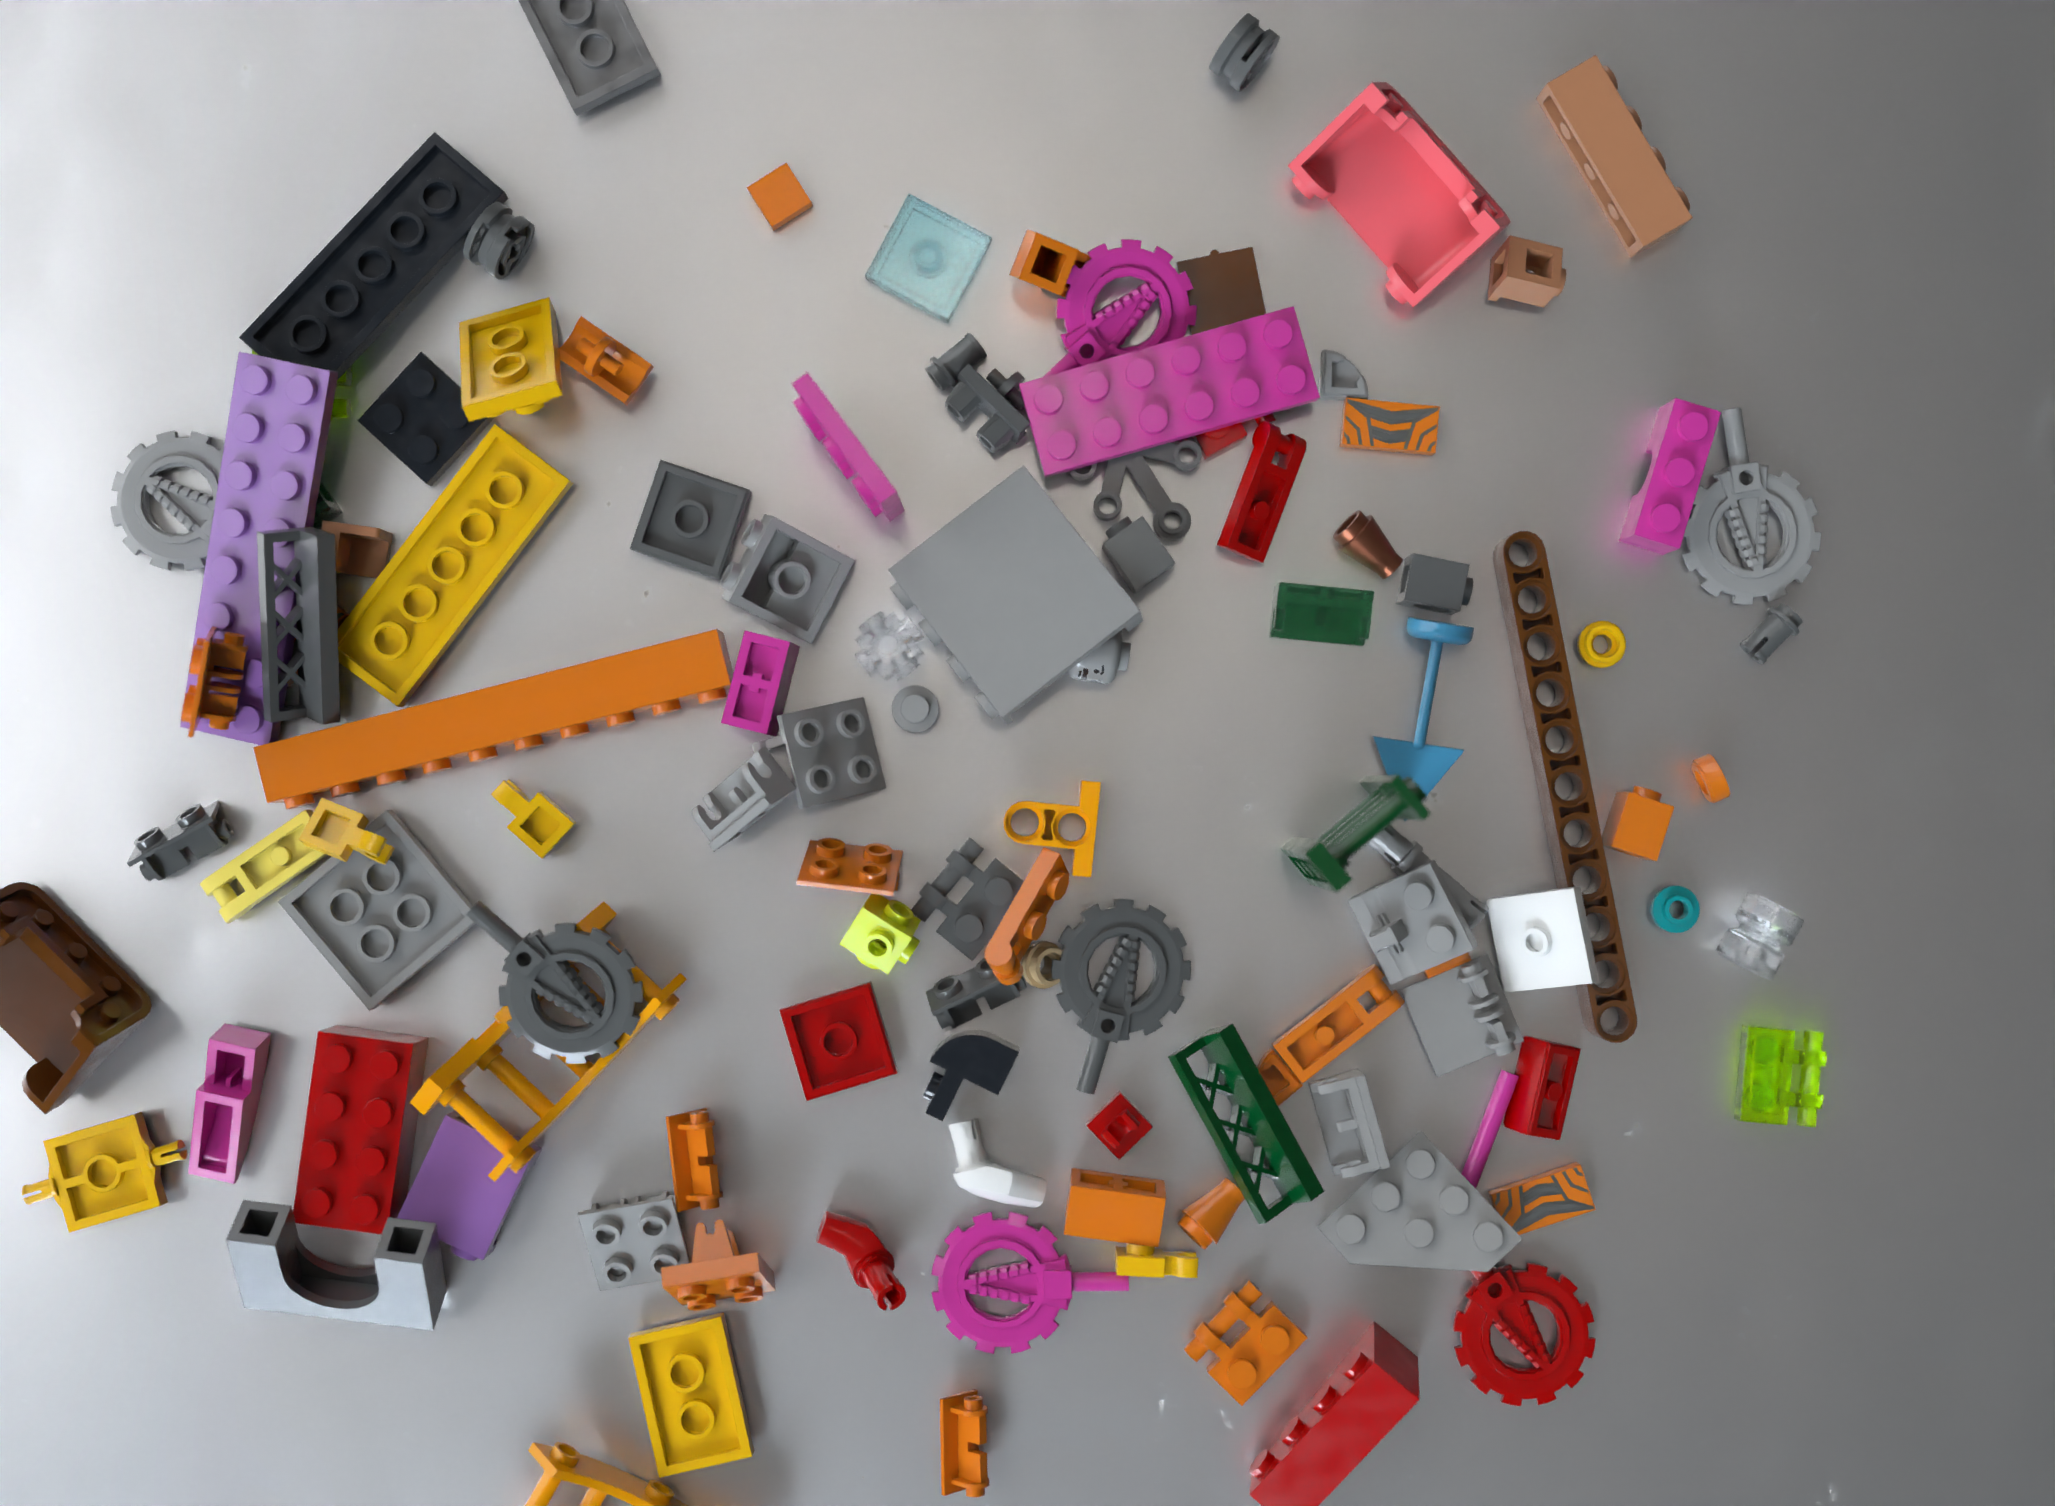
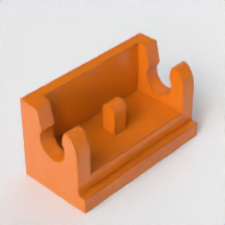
M1071 1168L1064 1235L1159 1248L1166 1203L1165 1181Z

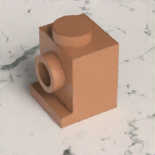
M1510 235L1491 258L1488 300L1497 302L1502 297L1544 308L1554 296L1560 295L1565 285L1566 270L1562 268L1563 248Z

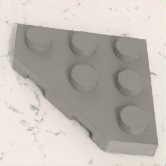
M1422 1131L1389 1160L1390 1168L1379 1169L1317 1227L1350 1264L1488 1272L1522 1240L1518 1233Z

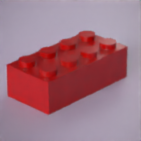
M340 1025L318 1031L293 1207L295 1223L382 1235L388 1217H398L408 1194L419 1111L410 1101L423 1085L429 1037Z

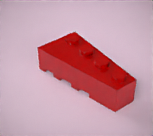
M1374 1321L1297 1417H1294L1285 1426L1279 1439L1269 1451L1267 1449L1263 1450L1255 1458L1249 1469L1251 1474L1249 1496L1262 1506H1319L1420 1400L1418 1356Z

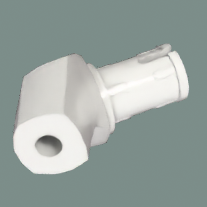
M978 1118L948 1125L959 1165L958 1168H955L956 1173L953 1176L959 1187L977 1196L1005 1204L1037 1208L1043 1203L1047 1189V1181L1045 1179L1006 1168L997 1163L993 1164L992 1159L987 1160Z

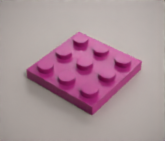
M808 372L793 382L792 386L799 397L792 403L803 418L802 420L816 439L823 443L831 459L848 480L855 474L856 477L851 482L872 514L877 517L883 512L890 522L902 514L905 510L897 491Z

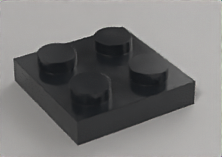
M420 352L357 421L420 479L432 487L490 424L494 417H484L469 422L462 408L461 387L428 356Z

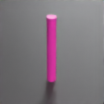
M1502 1069L1461 1173L1475 1189L1478 1186L1519 1076Z

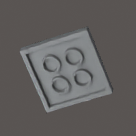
M386 810L364 829L386 838V844L395 848L386 865L378 863L355 850L352 851L347 862L330 857L278 901L369 1011L377 1008L476 924L466 915L473 907L471 902L393 810Z

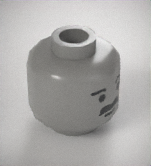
M1121 630L1067 673L1073 679L1109 684L1115 679L1117 670H1127L1131 643L1122 642Z

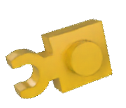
M1126 1243V1247H1115V1270L1118 1276L1164 1278L1165 1275H1173L1183 1278H1197L1198 1257H1196V1252L1192 1251L1164 1252L1161 1248Z

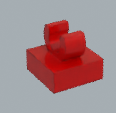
M1120 1090L1086 1122V1126L1118 1160L1153 1128L1152 1124Z

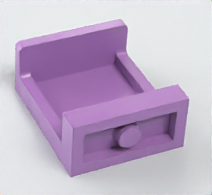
M453 1110L445 1115L397 1218L436 1223L439 1240L451 1245L450 1251L466 1260L475 1261L477 1258L484 1260L494 1251L498 1243L495 1239L527 1171L535 1165L542 1147L533 1144L531 1147L537 1153L517 1174L509 1168L494 1182L488 1175L504 1155L456 1110ZM510 1133L517 1141L521 1139L520 1137Z

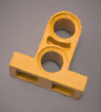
M1081 780L1078 806L1021 801L1013 804L1006 811L1003 820L1007 835L1013 841L1021 844L1074 849L1072 876L1091 877L1101 782ZM1019 809H1030L1038 817L1039 824L1036 831L1028 836L1017 834L1011 826L1012 815ZM1066 814H1078L1085 822L1084 834L1077 840H1066L1058 831L1059 821Z

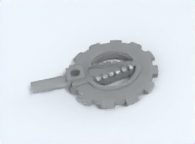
M1741 407L1722 411L1730 466L1713 474L1712 476L1716 482L1707 489L1699 485L1683 536L1686 537L1688 553L1682 554V557L1689 572L1696 569L1704 579L1700 586L1715 597H1718L1720 592H1724L1733 596L1732 603L1753 605V597L1766 595L1768 602L1787 595L1785 587L1794 580L1799 584L1802 583L1813 567L1807 564L1812 551L1819 552L1821 544V532H1814L1812 516L1819 514L1812 498L1804 499L1796 488L1800 483L1791 475L1782 472L1780 477L1768 473V465L1758 464V462L1749 463ZM1770 507L1779 517L1783 528V538L1777 555L1766 564L1767 512ZM1723 513L1726 519H1728L1727 523L1729 529L1731 528L1732 537L1735 538L1734 543L1736 548L1739 549L1738 554L1742 558L1743 568L1731 563L1727 559L1717 541L1718 525Z
M177 431L164 432L156 435L157 442L147 448L144 444L140 443L128 454L127 457L131 462L125 472L120 473L117 471L111 489L118 492L117 506H111L114 526L122 525L127 535L122 541L134 555L138 556L141 552H144L151 556L150 565L171 570L172 563L184 564V570H196L206 565L205 559L207 558L224 447L218 450L211 446L212 437L202 433L191 431L190 438H178ZM190 467L198 470L207 479L213 491V497L164 479L161 476L174 468ZM150 494L191 532L187 534H170L161 529L155 523L149 510Z

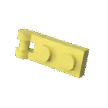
M312 810L302 811L200 883L206 895H213L221 906L218 912L227 924L246 914L253 906L327 856V854L305 846L298 840L313 814ZM236 878L245 890L239 896L230 886Z

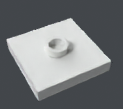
M1580 886L1493 897L1486 900L1487 907H1489L1488 913L1504 993L1592 984L1599 981Z

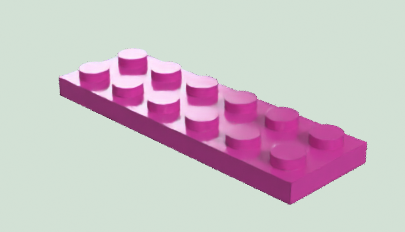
M1294 306L1019 384L1045 478L1315 402L1320 398Z

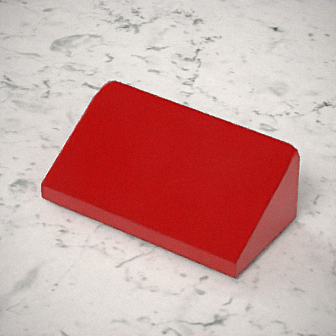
M1524 1036L1514 1073L1519 1078L1505 1113L1504 1126L1525 1135L1560 1140L1581 1048Z

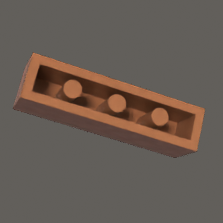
M1595 55L1548 82L1536 97V100L1628 255L1632 258L1681 229L1693 217L1689 212L1690 203L1686 194L1681 188L1674 187L1665 172L1666 163L1662 154L1656 147H1650L1641 132L1642 123L1637 112L1631 106H1626L1617 91L1618 83L1614 73L1608 66H1602Z

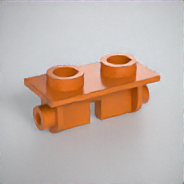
M707 1108L667 1116L666 1124L677 1212L700 1207L701 1210L720 1207L719 1198L723 1197V1191L719 1187L717 1164L713 1163V1155H716L712 1126H715V1120L709 1119Z
M976 1389L940 1399L941 1490L943 1496L966 1489V1496L982 1497L985 1495V1488L989 1486L987 1452L979 1450V1445L987 1443L986 1414L988 1413V1407L983 1405V1397L978 1396V1390Z

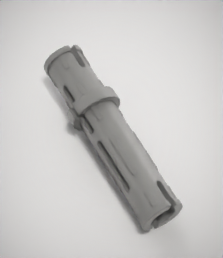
M1391 825L1367 843L1392 864L1391 870L1397 875L1404 874L1432 861L1422 852L1423 847L1418 842L1413 841L1411 843ZM1439 867L1470 930H1472L1486 916L1485 913L1488 912L1489 907L1471 895L1461 884Z

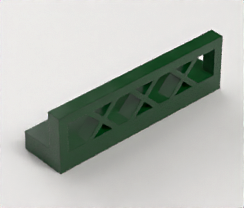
M1233 1023L1206 1031L1168 1056L1259 1224L1269 1222L1294 1203L1310 1202L1325 1192ZM1200 1049L1209 1063L1207 1080L1196 1077L1186 1059ZM1216 1092L1226 1095L1232 1105L1229 1122L1219 1119L1213 1109ZM1239 1134L1249 1137L1255 1147L1252 1164L1242 1161L1236 1151ZM1261 1176L1271 1178L1281 1195L1280 1198L1266 1206L1259 1193Z

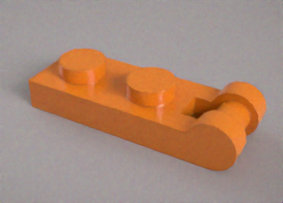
M1045 847L1040 852L984 952L985 959L990 968L993 969L997 980L1004 985H1013L1022 978L1023 966L1020 962L1032 940L1036 941L1042 935L1046 926V916L1055 900L1058 901L1063 897L1069 884L1070 874L1060 853Z
M1373 964L1363 970L1353 981L1271 1044L1302 1084L1405 1003V1000L1398 991H1391L1382 980L1385 975L1377 964ZM1368 991L1376 1003L1366 1012L1357 999Z

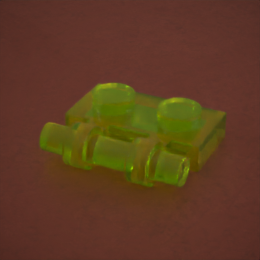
M1742 1024L1734 1119L1743 1122L1787 1125L1789 1107H1797L1796 1125L1816 1127L1817 1109H1823L1824 1094L1819 1093L1821 1066H1826L1827 1052L1822 1051L1824 1032L1804 1030L1803 1047L1794 1048L1795 1030ZM1799 1064L1801 1065L1799 1090L1792 1091L1790 1090L1792 1065Z

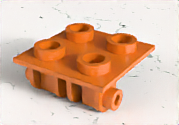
M211 626L206 638L198 637L197 643L193 647L189 674L198 675L197 685H189L181 714V721L190 723L188 737L193 738L201 718L210 719L209 727L221 730H228L230 722L236 720L235 714L239 696L210 692V690L230 694H239L241 692V687L212 681V676L233 680L243 679L244 674L239 671L214 667V665L243 670L246 652L248 651V645L244 644L245 635L225 632L224 640L215 638L216 627Z
M823 838L818 841L810 840L796 885L893 896L894 891H898L899 869L903 851L892 850L891 847L880 843L858 846L845 844L842 840L836 838Z

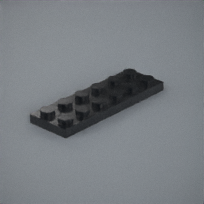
M434 132L239 338L260 356L338 372V380L459 252L480 214L494 202L499 201L504 204L507 201L506 193Z

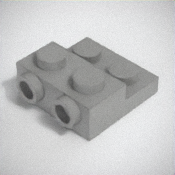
M764 514L761 522L753 519L745 530L741 544L747 546V549L739 564L732 561L725 569L720 580V586L726 590L721 598L812 644L855 560L778 518Z

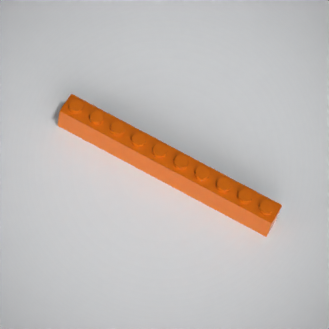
M715 629L253 748L267 803H285L286 810L315 803L313 796L315 794L330 791L332 798L360 792L359 783L376 779L378 786L404 781L407 779L405 771L422 767L424 774H431L451 769L452 759L468 756L470 763L491 759L498 756L496 748L514 744L516 751L544 745L542 736L560 732L562 739L590 733L589 724L605 720L608 728L636 721L634 716L636 712L652 709L654 716L681 710L680 701L698 697L699 704L727 698L726 689H730L734 673L724 633Z

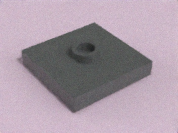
M660 459L630 549L721 580L752 492L749 489Z

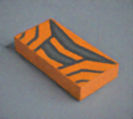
M1346 397L1343 403L1339 447L1433 456L1436 453L1440 406Z
M1578 1162L1488 1191L1493 1208L1518 1235L1596 1210L1581 1164Z

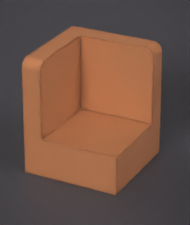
M322 521L321 530L335 534L336 573L377 579L389 563L393 533L375 527Z

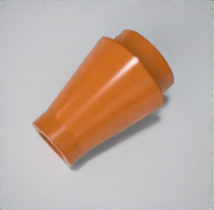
M1225 1178L1218 1186L1182 1210L1184 1216L1177 1224L1195 1243L1205 1250L1212 1242L1218 1243L1239 1205L1245 1198L1241 1190L1228 1178Z

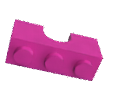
M1674 398L1658 409L1646 453L1652 454L1651 465L1642 488L1631 498L1619 542L1661 555L1680 549L1721 415L1720 411L1678 398Z

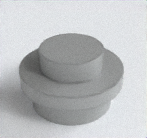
M912 685L903 688L897 693L892 703V715L895 722L902 729L909 732L917 733L929 729L935 723L939 714L937 698L929 689L923 686Z

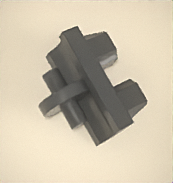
M968 363L959 372L957 385L946 399V409L961 422H964L977 408L982 410L990 419L977 431L976 436L992 453L1007 445L1011 440L1017 444L1027 434L1025 430L1030 422L1007 400L1019 411L1024 408L1021 393L1017 389L1019 384L1024 382L1025 378L1017 371L1006 379L995 368L986 377L995 387L993 388Z

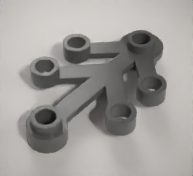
M1189 440L1182 441L1179 444L1167 443L1108 460L1101 493L1096 496L1093 504L1095 515L1104 521H1111L1118 517L1122 508V501L1119 495L1127 467L1155 512L1153 529L1156 535L1162 540L1169 542L1182 539L1191 526L1190 513L1182 504L1171 502L1144 457L1173 463L1182 471H1191L1199 465L1202 458V451L1199 445ZM1183 448L1192 449L1195 452L1196 460L1191 464L1181 462L1178 456L1179 451ZM1097 463L1091 465V470L1086 474H1079L1075 470L1069 471V473L1075 480L1087 481L1094 476ZM1103 498H1111L1115 501L1116 510L1113 513L1104 514L1100 511L1098 504ZM1174 512L1180 516L1181 525L1178 528L1170 529L1164 524V516L1167 513Z

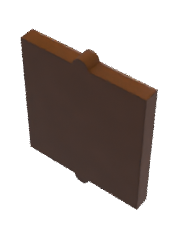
M1253 247L1224 253L1212 250L1209 256L1178 261L1176 263L1178 274L1185 270L1193 286V289L1187 291L1189 305L1197 306L1195 326L1189 325L1191 335L1266 314Z

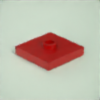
M871 981L779 1010L806 1101L898 1073Z

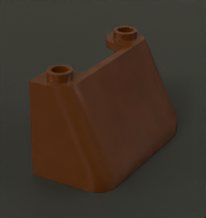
M16 882L0 889V1027L37 1062L23 1076L22 1087L27 1097L46 1115L62 1105L142 1024L151 1012L152 1003L145 990L43 890L30 883Z

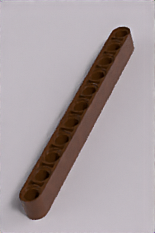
M1519 531L1502 539L1496 545L1493 552V564L1557 889L1575 887L1573 884L1575 872L1583 866L1589 870L1591 883L1582 892L1586 917L1595 913L1600 920L1599 932L1591 938L1595 963L1605 960L1609 966V976L1604 983L1599 985L1595 983L1576 985L1577 995L1585 1028L1592 1035L1606 1041L1621 1043L1628 1040L1634 1034L1637 1027V1014L1548 559L1543 541L1536 534L1529 531ZM1512 543H1519L1526 548L1528 562L1524 567L1515 565L1511 561L1509 549ZM1522 589L1532 591L1537 598V607L1533 613L1525 612L1518 603V596ZM1532 635L1541 637L1546 644V653L1541 660L1533 658L1527 649L1528 640ZM1542 681L1550 683L1555 690L1554 702L1549 707L1542 705L1536 695L1537 687ZM1552 727L1559 729L1564 736V745L1558 753L1552 752L1546 744L1547 732ZM1563 773L1568 775L1573 782L1572 794L1567 799L1560 798L1555 791L1556 779ZM1575 820L1582 828V837L1576 845L1571 846L1565 840L1564 829L1570 821ZM1614 1007L1618 1012V1022L1613 1029L1604 1031L1601 1026V1016L1606 1009Z

